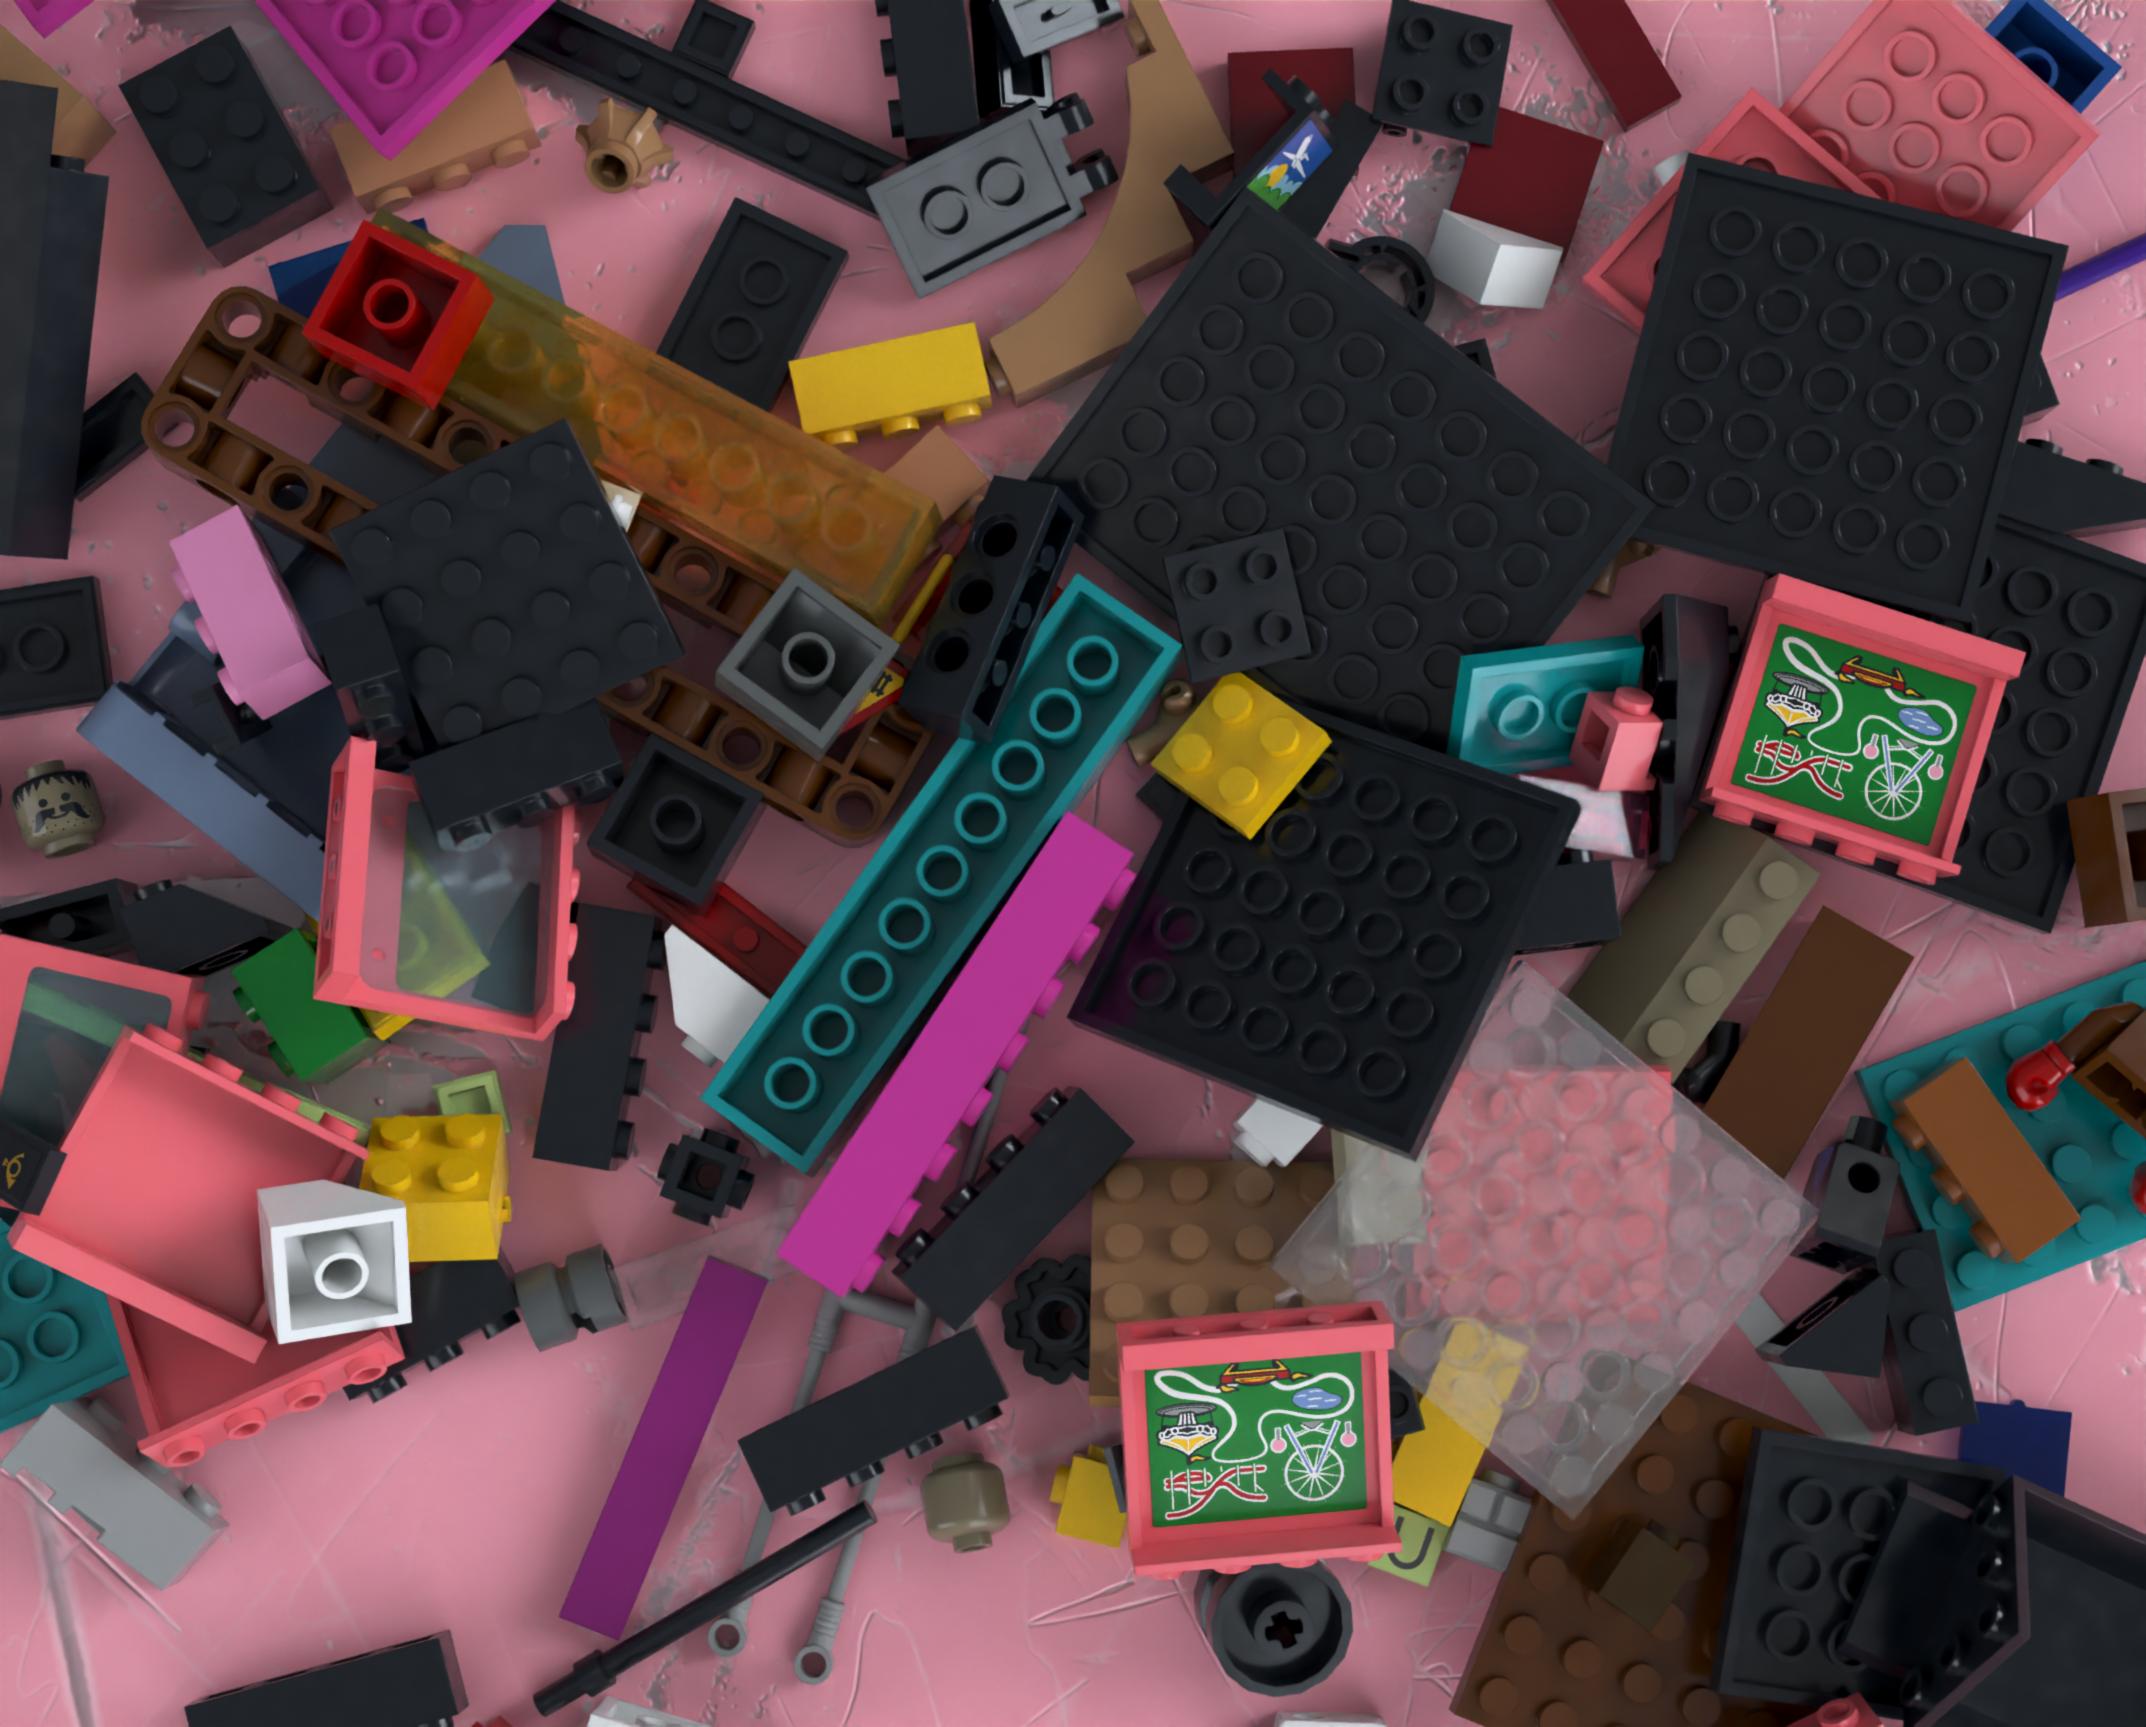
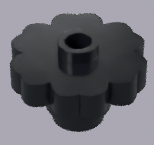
M1074 1254L1069 1256L1063 1264L1053 1258H1041L1030 1269L1023 1271L1015 1279V1289L1019 1299L1010 1301L1002 1309V1319L1006 1326L1004 1340L1010 1348L1025 1350L1023 1366L1025 1371L1033 1376L1042 1377L1053 1385H1061L1068 1382L1074 1374L1079 1379L1089 1382L1091 1258L1083 1254ZM1070 1306L1076 1315V1325L1073 1332L1067 1331L1060 1321L1062 1312Z

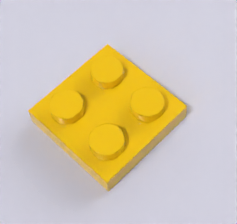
M1241 672L1224 675L1151 762V765L1159 775L1251 840L1332 741L1325 730Z

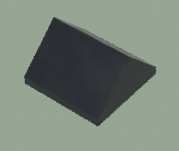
M1854 1271L1757 1347L1755 1351L1762 1360L1784 1366L1881 1378L1891 1284L1883 1274Z

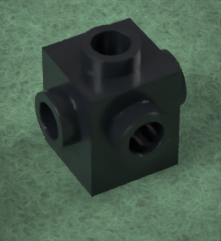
M704 1127L700 1138L683 1134L679 1145L669 1144L661 1161L657 1179L664 1181L659 1196L675 1201L672 1213L708 1226L712 1216L719 1219L728 1218L732 1207L742 1211L752 1189L755 1174L746 1171L751 1158L736 1153L740 1140ZM707 1164L715 1165L721 1173V1180L713 1189L702 1187L698 1181L700 1169Z

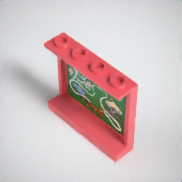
M1779 573L1764 583L1698 800L1714 805L1715 808L1712 815L1727 822L1750 826L1752 818L1776 825L1774 835L1793 843L1812 846L1813 839L1817 838L1836 844L1838 846L1835 855L1849 861L1873 865L1875 857L1899 864L1896 874L1915 882L1935 885L1937 877L1957 876L1960 873L1961 866L1952 863L2004 689L2007 681L2019 677L2026 652Z
M1382 1301L1116 1323L1128 1550L1135 1576L1147 1575L1157 1580H1170L1181 1577L1186 1571L1213 1569L1223 1574H1237L1249 1570L1252 1565L1279 1563L1290 1568H1304L1314 1565L1318 1559L1345 1557L1355 1562H1370L1380 1559L1384 1553L1402 1552V1542L1394 1526L1388 1350L1394 1349V1326Z

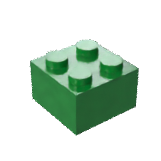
M295 928L230 970L240 985L233 990V995L243 1012L253 1023L259 1020L263 1021L275 1040L267 1045L268 1050L278 1067L288 1078L296 1074L300 1081L328 1084L390 1044L391 1041L389 1037L382 1041L372 1032L358 1007L313 999L318 938L315 933Z

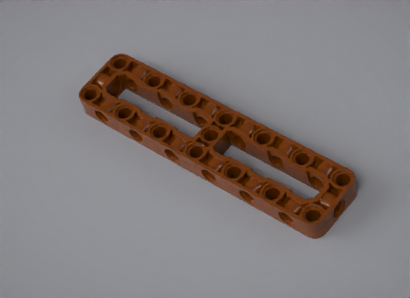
M238 286L224 290L210 304L147 406L141 420L142 436L156 461L167 470L231 506L238 505L247 515L347 571L349 570L329 531L380 505L227 420L250 380L257 382L260 377L264 380L267 379L268 375L306 395L309 404L376 443L382 438L418 458L421 468L437 477H441L464 466V464L458 463L452 458L454 448L465 440L481 442L487 448L485 453L487 455L520 439L518 436L445 395H442L435 410L432 411L370 380L374 383V387L367 398L360 401L344 399L340 395L342 386L350 379L363 376L323 357L307 341L301 332L308 318L256 289ZM253 315L261 320L259 329L248 337L238 338L228 332L231 323L239 316ZM176 422H187L194 426L192 438L187 443L172 447L162 442L163 434L170 425ZM288 485H299L308 490L306 501L295 510H283L275 506L277 493ZM638 504L627 534L661 603L709 630L715 625L740 639L781 584ZM687 565H698L709 573L711 580L705 588L699 591H688L677 584L675 580L676 573ZM897 651L892 659L909 671L913 668L916 661L900 651ZM666 665L641 675L648 687L644 695L635 701L620 700L613 694L612 690L595 697L602 714L645 738H648L652 732L764 793L768 807L834 844L845 848H861L871 843L880 833L936 734L935 732L925 730L914 718L903 712L900 705L897 704L898 701L868 718L843 764L826 755L818 762L757 716ZM740 735L750 737L757 743L760 749L759 756L749 764L738 765L732 763L723 752L724 744L730 738ZM846 798L860 799L868 805L871 811V820L860 828L847 827L839 821L835 807Z

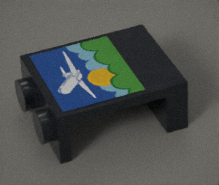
M1270 68L1261 77L1291 118L1217 197L1181 164L1163 183L1208 231L1212 232L1245 186L1253 190L1277 210H1280L1340 146L1328 128L1335 119L1320 104L1322 102L1321 99L1296 75H1293L1286 83Z

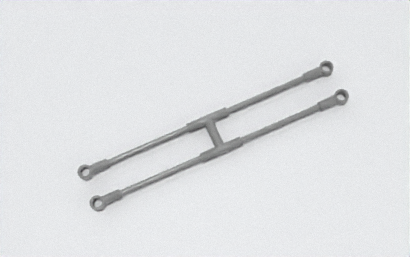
M943 997L906 1047L903 1059L942 1002ZM1030 1019L1021 1031V1034L1024 1036L1026 1035ZM999 1067L989 1080L987 1090L994 1096L976 1122L956 1188L964 1181H968L971 1185L974 1184L1008 1073ZM825 1287L815 1318L816 1322L813 1324V1329L807 1343L811 1350L791 1413L810 1405L825 1355L832 1352L844 1311L905 1329L903 1343L901 1344L896 1363L928 1347L937 1316L917 1297L914 1305L867 1290L861 1293L853 1288L847 1296L841 1298ZM888 1456L881 1459L883 1467H885ZM883 1472L862 1483L856 1504L867 1500L872 1507ZM764 1498L741 1570H736L734 1575L739 1574L761 1560L776 1510L770 1513ZM864 1531L844 1542L828 1595L821 1598V1604L818 1607L819 1610L817 1611L808 1642L800 1649L795 1658V1673L806 1684L816 1685L824 1682L834 1668L835 1660L832 1649L838 1633L837 1629L840 1626L846 1607L842 1601ZM754 1596L722 1613L721 1617L712 1624L708 1631L707 1639L709 1647L714 1653L730 1657L736 1655L744 1648L749 1634L746 1621ZM721 1625H732L738 1630L740 1638L736 1646L725 1647L719 1643L716 1635ZM817 1652L824 1657L826 1662L824 1672L812 1675L804 1669L802 1662L803 1657L807 1653Z

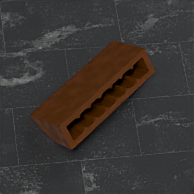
M1823 905L1693 1125L1694 1129L1725 1152L1780 1184L1800 1154L1913 961L1914 956Z

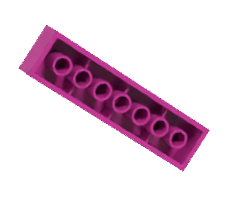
M1067 810L776 1252L777 1256L841 1298L847 1296L853 1288L861 1293L867 1290L887 1259L877 1252L889 1232L898 1238L904 1234L922 1206V1203L914 1199L913 1196L925 1177L934 1182L940 1179L958 1151L957 1148L948 1142L962 1121L970 1127H974L994 1096L985 1089L988 1081L998 1067L1009 1073L1029 1043V1038L1021 1034L1033 1013L1044 1020L1065 988V983L1058 980L1057 976L1068 960L1079 966L1095 943L1101 929L1094 925L1093 921L1103 906L1115 912L1131 888L1137 875L1128 869L1134 853Z

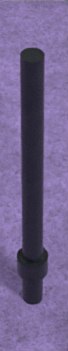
M867 1500L859 1502L604 1653L600 1650H595L573 1664L574 1671L533 1694L536 1708L542 1716L547 1717L585 1694L594 1697L615 1685L616 1676L876 1524L878 1520L873 1508Z

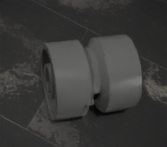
M603 1243L567 1255L564 1267L559 1268L549 1261L514 1273L519 1305L530 1336L540 1352L576 1340L579 1328L585 1327L594 1334L628 1322V1311L623 1290L611 1257Z

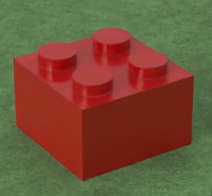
M363 219L301 334L323 357L434 411L495 298L477 274Z

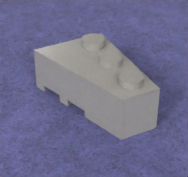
M87 1396L51 1404L1 1460L0 1467L13 1477L22 1468L33 1474L54 1492L47 1501L49 1505L62 1515H65L72 1508L100 1533L97 1537V1541L161 1591L177 1584L229 1526L218 1515V1512L222 1509L220 1503L198 1484L192 1483L188 1488L170 1471L172 1467L165 1468L140 1452L137 1441L122 1428L126 1423V1419L106 1400L96 1397L92 1401Z

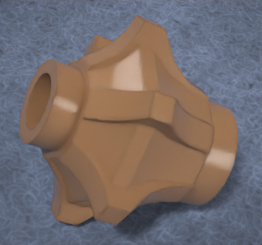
M611 97L601 99L598 103L599 115L590 125H578L575 133V140L586 152L585 172L588 179L595 187L607 193H621L630 186L637 189L648 187L651 182L648 173L656 165L670 163L673 158L674 148L661 141L653 124L658 113L650 107L639 113L619 108Z

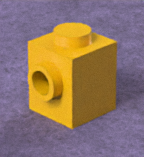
M1090 1444L1087 1454L1074 1451L1070 1466L1058 1463L1049 1499L1050 1502L1061 1504L1055 1533L1119 1549L1126 1521V1512L1120 1513L1103 1450L1106 1446Z

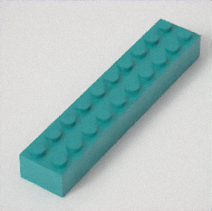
M1076 573L1040 623L991 744L988 745L962 738L956 740L699 1099L803 1174L814 1178L969 961L1067 810L1071 813L1075 812L1160 693L1162 687L1183 660V645L1082 575Z

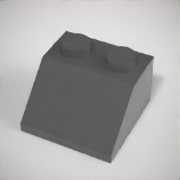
M793 568L718 667L715 673L714 686L820 762L856 714L900 648V644L796 568Z

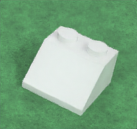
M324 1179L257 1189L264 1299L278 1344L412 1323L407 1219L404 1201Z

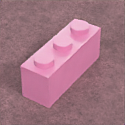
M238 505L169 541L179 566L171 569L174 581L185 599L190 604L196 601L202 616L194 620L195 627L212 654L220 653L226 667L217 671V674L226 693L235 705L238 706L246 702L264 721L332 684L262 533Z

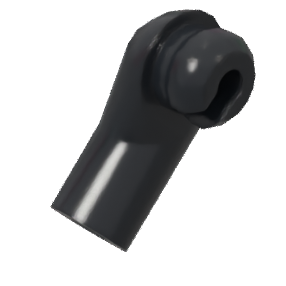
M1716 1022L1707 1035L1706 1057L1696 1063L1693 1068L1684 1067L1674 1083L1671 1084V1092L1675 1098L1680 1101L1690 1100L1694 1105L1707 1103L1739 1049L1741 1023Z

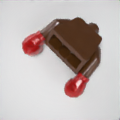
M2126 1001L2095 1009L2056 1042L2051 1039L2043 1048L2029 1052L2014 1060L2004 1076L2009 1099L2016 1108L2031 1112L2048 1105L2059 1092L2058 1084L2073 1071L2071 1077L2146 1140V1006L2142 1007L2133 1001ZM2143 1161L2135 1168L2134 1175L2131 1178L2129 1194L2135 1208L2145 1215L2146 1161Z

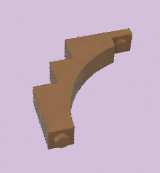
M1129 0V19L1123 21L1125 34L1135 54L1139 57L1146 53L1147 56L1126 66L1125 88L1129 111L1128 152L1118 195L1105 226L1087 256L1069 279L1052 296L1018 323L989 338V349L992 358L984 362L986 372L998 396L1010 393L1017 409L1114 363L1147 319V315L1132 285L1192 257L1194 239L1173 199L1175 196L1163 184L1165 180L1180 164L1201 184L1232 170L1235 152L1159 0Z

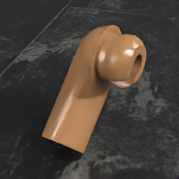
M1174 679L1167 682L1160 691L1161 701L1155 726L1126 739L1128 748L1138 768L1152 762L1200 705L1199 695L1189 682L1182 679Z

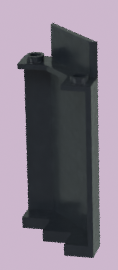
M0 79V555L68 560L109 176L84 172L86 159L51 154L58 88Z

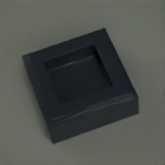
M695 0L671 52L732 80L756 29L755 22L708 0Z

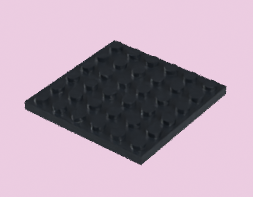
M1688 153L1606 461L1608 467L1656 503L1654 508L1630 536L1629 540L1771 576L1780 573L1846 595L1965 625L1970 623L2069 246Z
M1998 515L1970 623L1965 625L1858 598L2026 652L2019 677L2006 683L1952 863L1961 866L1959 875L1944 878L1937 877L1935 885L1923 884L1897 875L1899 864L1877 857H1875L1873 865L1849 861L1835 855L1838 846L1836 844L1817 838L1813 839L1812 846L1793 843L1774 835L1776 825L1752 818L1749 827L1767 836L2041 934H2051L2075 863L2066 800L2097 795L2099 793L2146 654V564L2064 534H2051ZM1767 574L1764 575L1739 647L1738 658L1733 665L1722 696L1689 808L1713 816L1715 806L1699 801L1698 798L1766 580L1774 577Z
M1277 697L1325 730L1332 741L1331 744L1251 840L1181 790L1179 791L1066 1018L1078 1028L1416 1162L1582 812V808L1575 798Z

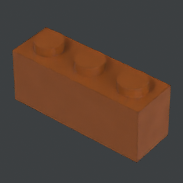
M1967 1057L1948 1060L1888 1102L1897 1115L1892 1120L1895 1131L1913 1152L1921 1149L1935 1168V1171L1930 1173L1934 1186L1950 1205L1954 1206L1960 1203L1974 1223L1968 1227L1971 1238L1990 1260L1998 1257L2002 1263L2019 1264L2082 1219Z

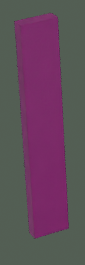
M708 1254L559 1614L560 1618L615 1640H620L768 1283V1278Z

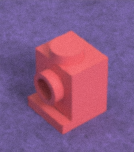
M1622 686L1618 687L1616 692L1588 691L1568 760L1598 791L1654 789L1657 779L1649 772L1653 755L1659 746V736L1664 722L1651 711L1654 702L1653 697L1641 689Z

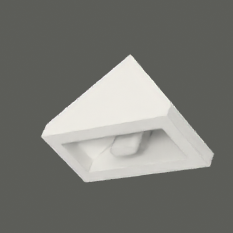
M1443 209L1426 262L1431 269L1433 277L1478 304L1543 309L1563 252V247Z

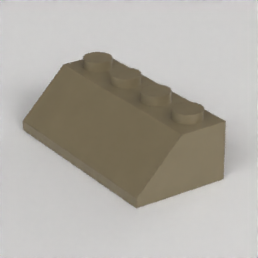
M1699 811L1680 837L1673 861L1655 872L1620 921L1621 938L1603 945L1557 1009V1012L1631 1065H1668L1671 1070V1084H1673L1822 874L1771 837L1749 826L1727 822Z

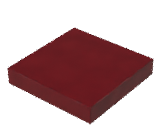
M1353 47L1228 53L1227 69L1231 146L1235 152L1232 167L1233 179L1291 118L1261 77L1270 68L1286 83L1293 75H1296L1321 99L1322 102L1320 104L1335 119L1346 99L1356 104ZM1359 166L1353 176H1358Z
M1499 107L1492 147L1471 143L1449 211L1563 247L1559 261L1563 263L1566 259L1604 140Z

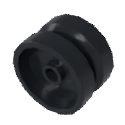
M1318 1559L1314 1565L1304 1568H1290L1279 1563L1252 1565L1249 1570L1237 1574H1223L1213 1569L1200 1570L1193 1592L1196 1620L1226 1675L1247 1691L1271 1697L1303 1693L1326 1680L1345 1658L1353 1633L1351 1603L1339 1580L1324 1559Z

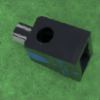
M1850 1116L1843 1142L1838 1141L1817 1154L1783 1253L1843 1275L1878 1257L1900 1171L1899 1162L1880 1155L1888 1130L1884 1123L1864 1116Z

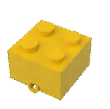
M502 1114L400 1115L373 1118L367 1144L370 1154L367 1160H364L359 1189L404 1201L406 1206L409 1262L498 1259L503 1223H511L512 1202L511 1196L508 1195L511 1168Z

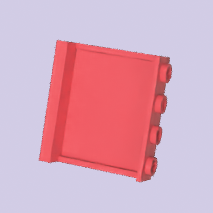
M148 1022L143 1032H140L125 1024L56 1147L65 1152L67 1156L40 1216L20 1212L6 1238L13 1249L255 1364L268 1341L261 1331L269 1319L264 1299L257 1189L323 1179L343 1184L357 1156L367 1160L370 1151L355 1141L360 1130L327 1112H324L320 1121L317 1122L297 1112L302 1100L268 1082H266L261 1093L238 1082L243 1070L209 1052L202 1063L179 1052L184 1040L165 1029Z
M106 1293L149 1436L137 1442L139 1451L165 1468L183 1467L193 1464L206 1455V1450L229 1439L240 1440L252 1437L265 1429L266 1422L290 1411L303 1412L313 1409L326 1400L327 1394L349 1384L358 1385L372 1382L383 1376L388 1366L405 1359L395 1326L278 1344L269 1318L261 1331L268 1341L257 1361L253 1364Z

